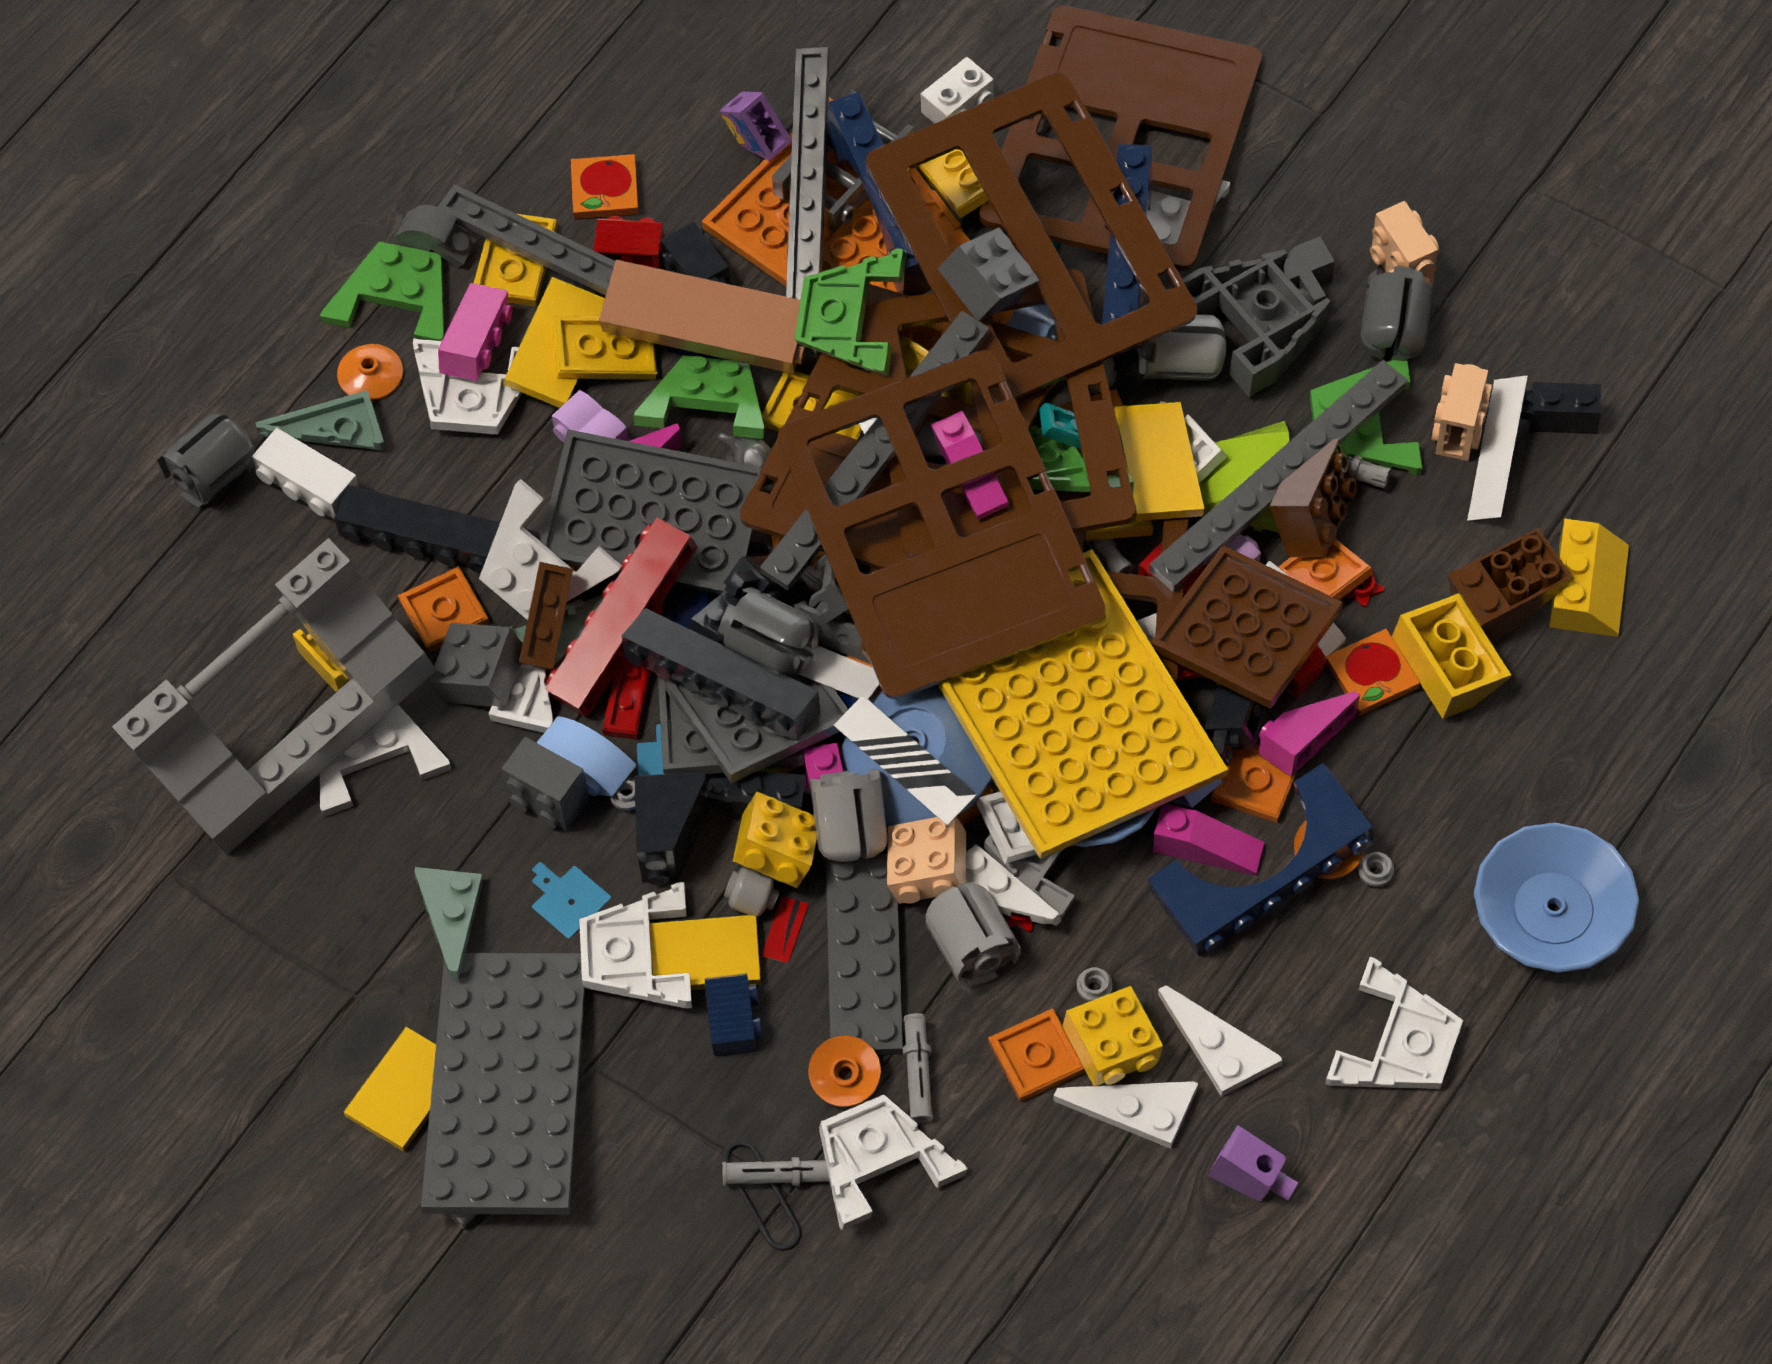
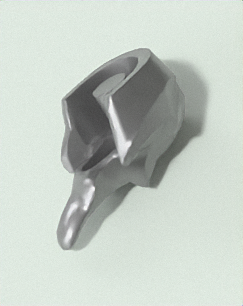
M720 432L717 436L730 447L734 455L727 456L726 461L762 468L771 451V448L763 440L756 438H737L726 432Z

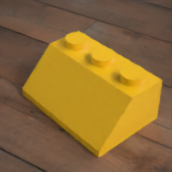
M1564 519L1558 557L1572 575L1573 581L1553 597L1549 627L1618 637L1629 545L1599 523Z
M1459 593L1400 615L1392 638L1442 719L1473 708L1510 679L1511 674Z

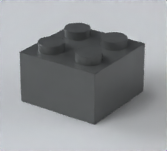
M1000 228L959 245L938 268L945 280L978 321L1018 303L1039 281L1030 265L1022 258L1012 245L1010 239Z
M450 623L434 667L436 671L431 675L429 683L446 703L506 708L521 666L519 659L523 643L510 627Z
M527 737L523 738L501 768L510 804L521 812H526L527 810L538 816L543 824L550 828L557 826L567 832L590 800L583 768Z

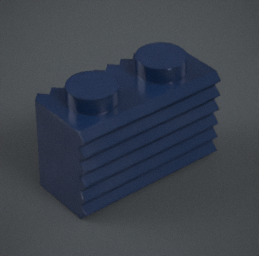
M747 973L704 978L713 1055L725 1056L726 1054L732 1055L734 1053L756 1051L755 1039L762 1038L760 1017L752 1016L751 1006L758 1005L756 984L749 985Z

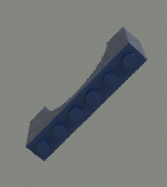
M859 91L828 102V141L839 165L842 166L850 163L857 172L875 211L887 254L890 255L891 251L895 249H904L907 253L903 282H893L898 293L908 296L925 294L931 290V287L866 168L868 153L883 146V142Z
M1118 144L1117 164L1147 216V210L1151 209L1153 186L1152 146ZM1120 188L1114 191V199L1118 206L1128 203ZM1111 233L1102 325L1140 309L1141 286ZM1139 346L1113 358L1138 360Z
M1324 763L1294 782L1296 797L1300 801L1307 818L1306 832L1296 856L1283 870L1273 877L1249 886H1220L1194 876L1178 860H1175L1148 878L1150 892L1198 956L1206 951L1211 953L1223 945L1225 938L1234 932H1244L1254 923L1255 918L1264 912L1266 914L1274 912L1283 904L1285 898L1293 893L1300 894L1306 891L1312 885L1314 879L1323 873L1325 875L1333 873L1341 866L1344 859L1352 854L1359 855L1370 847L1371 841L1374 840L1372 825Z

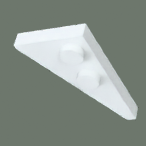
M977 844L966 852V883L973 882L986 888L1001 914L1011 916L1012 912L1030 916L1033 922L1057 925L1061 922L1060 915L1056 910Z
M1167 985L1158 989V996L1221 1097L1282 1066L1281 1057Z
M1191 1081L1057 1088L1054 1094V1102L1171 1149L1196 1094L1198 1083Z

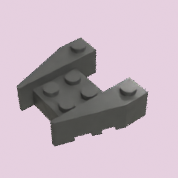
M1285 250L1261 254L1260 259L1241 262L1240 259L1230 261L1228 266L1213 269L1212 266L1199 268L1182 278L1196 303V315L1213 316L1222 311L1249 342L1233 351L1229 373L1248 397L1275 383L1327 322L1330 300L1326 298L1314 306L1311 305L1283 273L1287 257Z

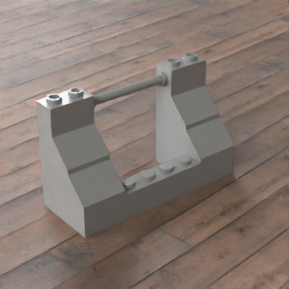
M329 538L275 584L282 594V597L279 599L281 604L273 608L186 684L185 687L180 685L175 689L166 679L112 726L161 784L226 855L233 851L436 671L425 652L362 579L352 562ZM288 613L291 615L296 614L319 648L350 681L247 771L190 705L195 701L193 696H196L283 620Z

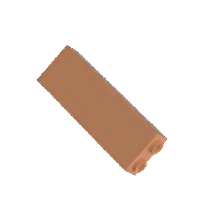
M615 261L599 318L602 332L791 374L795 373L797 364L803 363L806 353V347L799 345L794 340L801 301L799 299L625 261Z

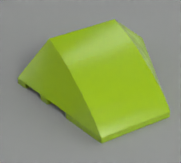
M1285 421L1215 442L1227 457L1199 483L1204 504V514L1200 517H1204L1289 442V431ZM1271 508L1250 525L1253 526L1255 531L1262 532L1265 529L1279 533Z

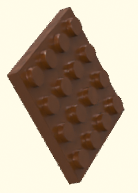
M1222 545L1150 643L1156 653L1271 709L1341 613L1343 602Z

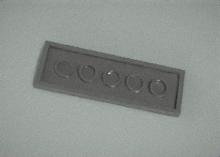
M888 853L878 854L868 859L859 857L856 861L838 862L826 858L830 1039L836 1036H854L867 1042L877 1055L903 1054L898 901L887 886Z

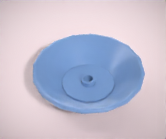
M938 685L900 699H890L884 695L882 690L868 699L912 739L919 741L920 746L977 794L958 815L976 803L991 781L992 776ZM844 736L840 754L843 771H850V773L858 772L859 775L869 774V769L880 770L886 825L892 826L937 817L849 738Z
M1556 822L1526 826L1498 841L1480 864L1474 889V898L1480 924L1496 946L1525 966L1556 973L1588 969L1615 954L1634 929L1639 905V896L1633 872L1615 847L1587 829ZM1555 904L1560 909L1552 911L1548 908V905Z

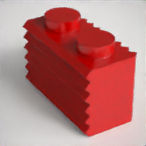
M619 216L597 219L593 251L614 261L620 260L660 269L661 239L665 237L663 222H657L652 218L631 221L624 220Z

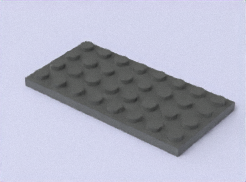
M465 953L459 980L451 979V974L446 970L445 964L443 965L421 1201L423 1214L570 1215L586 990L582 983L581 953Z

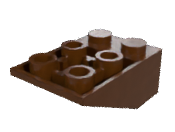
M1333 439L1282 481L1270 504L1287 557L1325 558L1331 544L1335 542L1336 532L1341 521H1344L1348 505L1356 495V481L1354 478H1351L1348 468V456L1343 452L1339 439Z
M1539 528L1448 574L1451 596L1458 593L1461 595L1490 642L1516 630L1573 581L1572 575Z

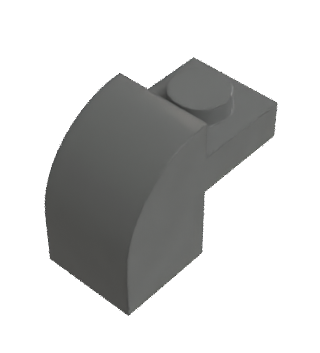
M420 205L408 211L394 236L407 247L427 252L432 249L456 268L464 265L477 240L455 224L457 217L454 214L432 205Z
M1319 236L1296 246L1289 252L1284 263L1283 273L1311 305L1314 306L1326 299L1320 284L1333 280L1335 261Z

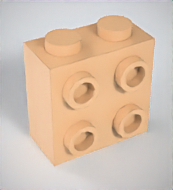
M1405 201L1376 213L1375 225L1372 230V247H1370V253L1374 262L1377 265L1381 264L1386 273L1394 272L1395 266L1418 270L1423 273V280L1431 286L1434 281L1439 246L1436 239L1432 235H1428L1424 230L1419 214L1415 210L1411 211Z
M1455 363L1452 376L1445 375L1441 392L1442 396L1437 406L1431 440L1437 441L1435 454L1468 461L1471 449L1478 450L1492 384L1486 383L1488 370L1480 369L1472 364L1462 365Z
M957 816L948 825L940 818L934 817L888 826L887 886L899 904L915 903L922 899L937 897L940 893L951 887L958 888L959 884L966 883V831Z

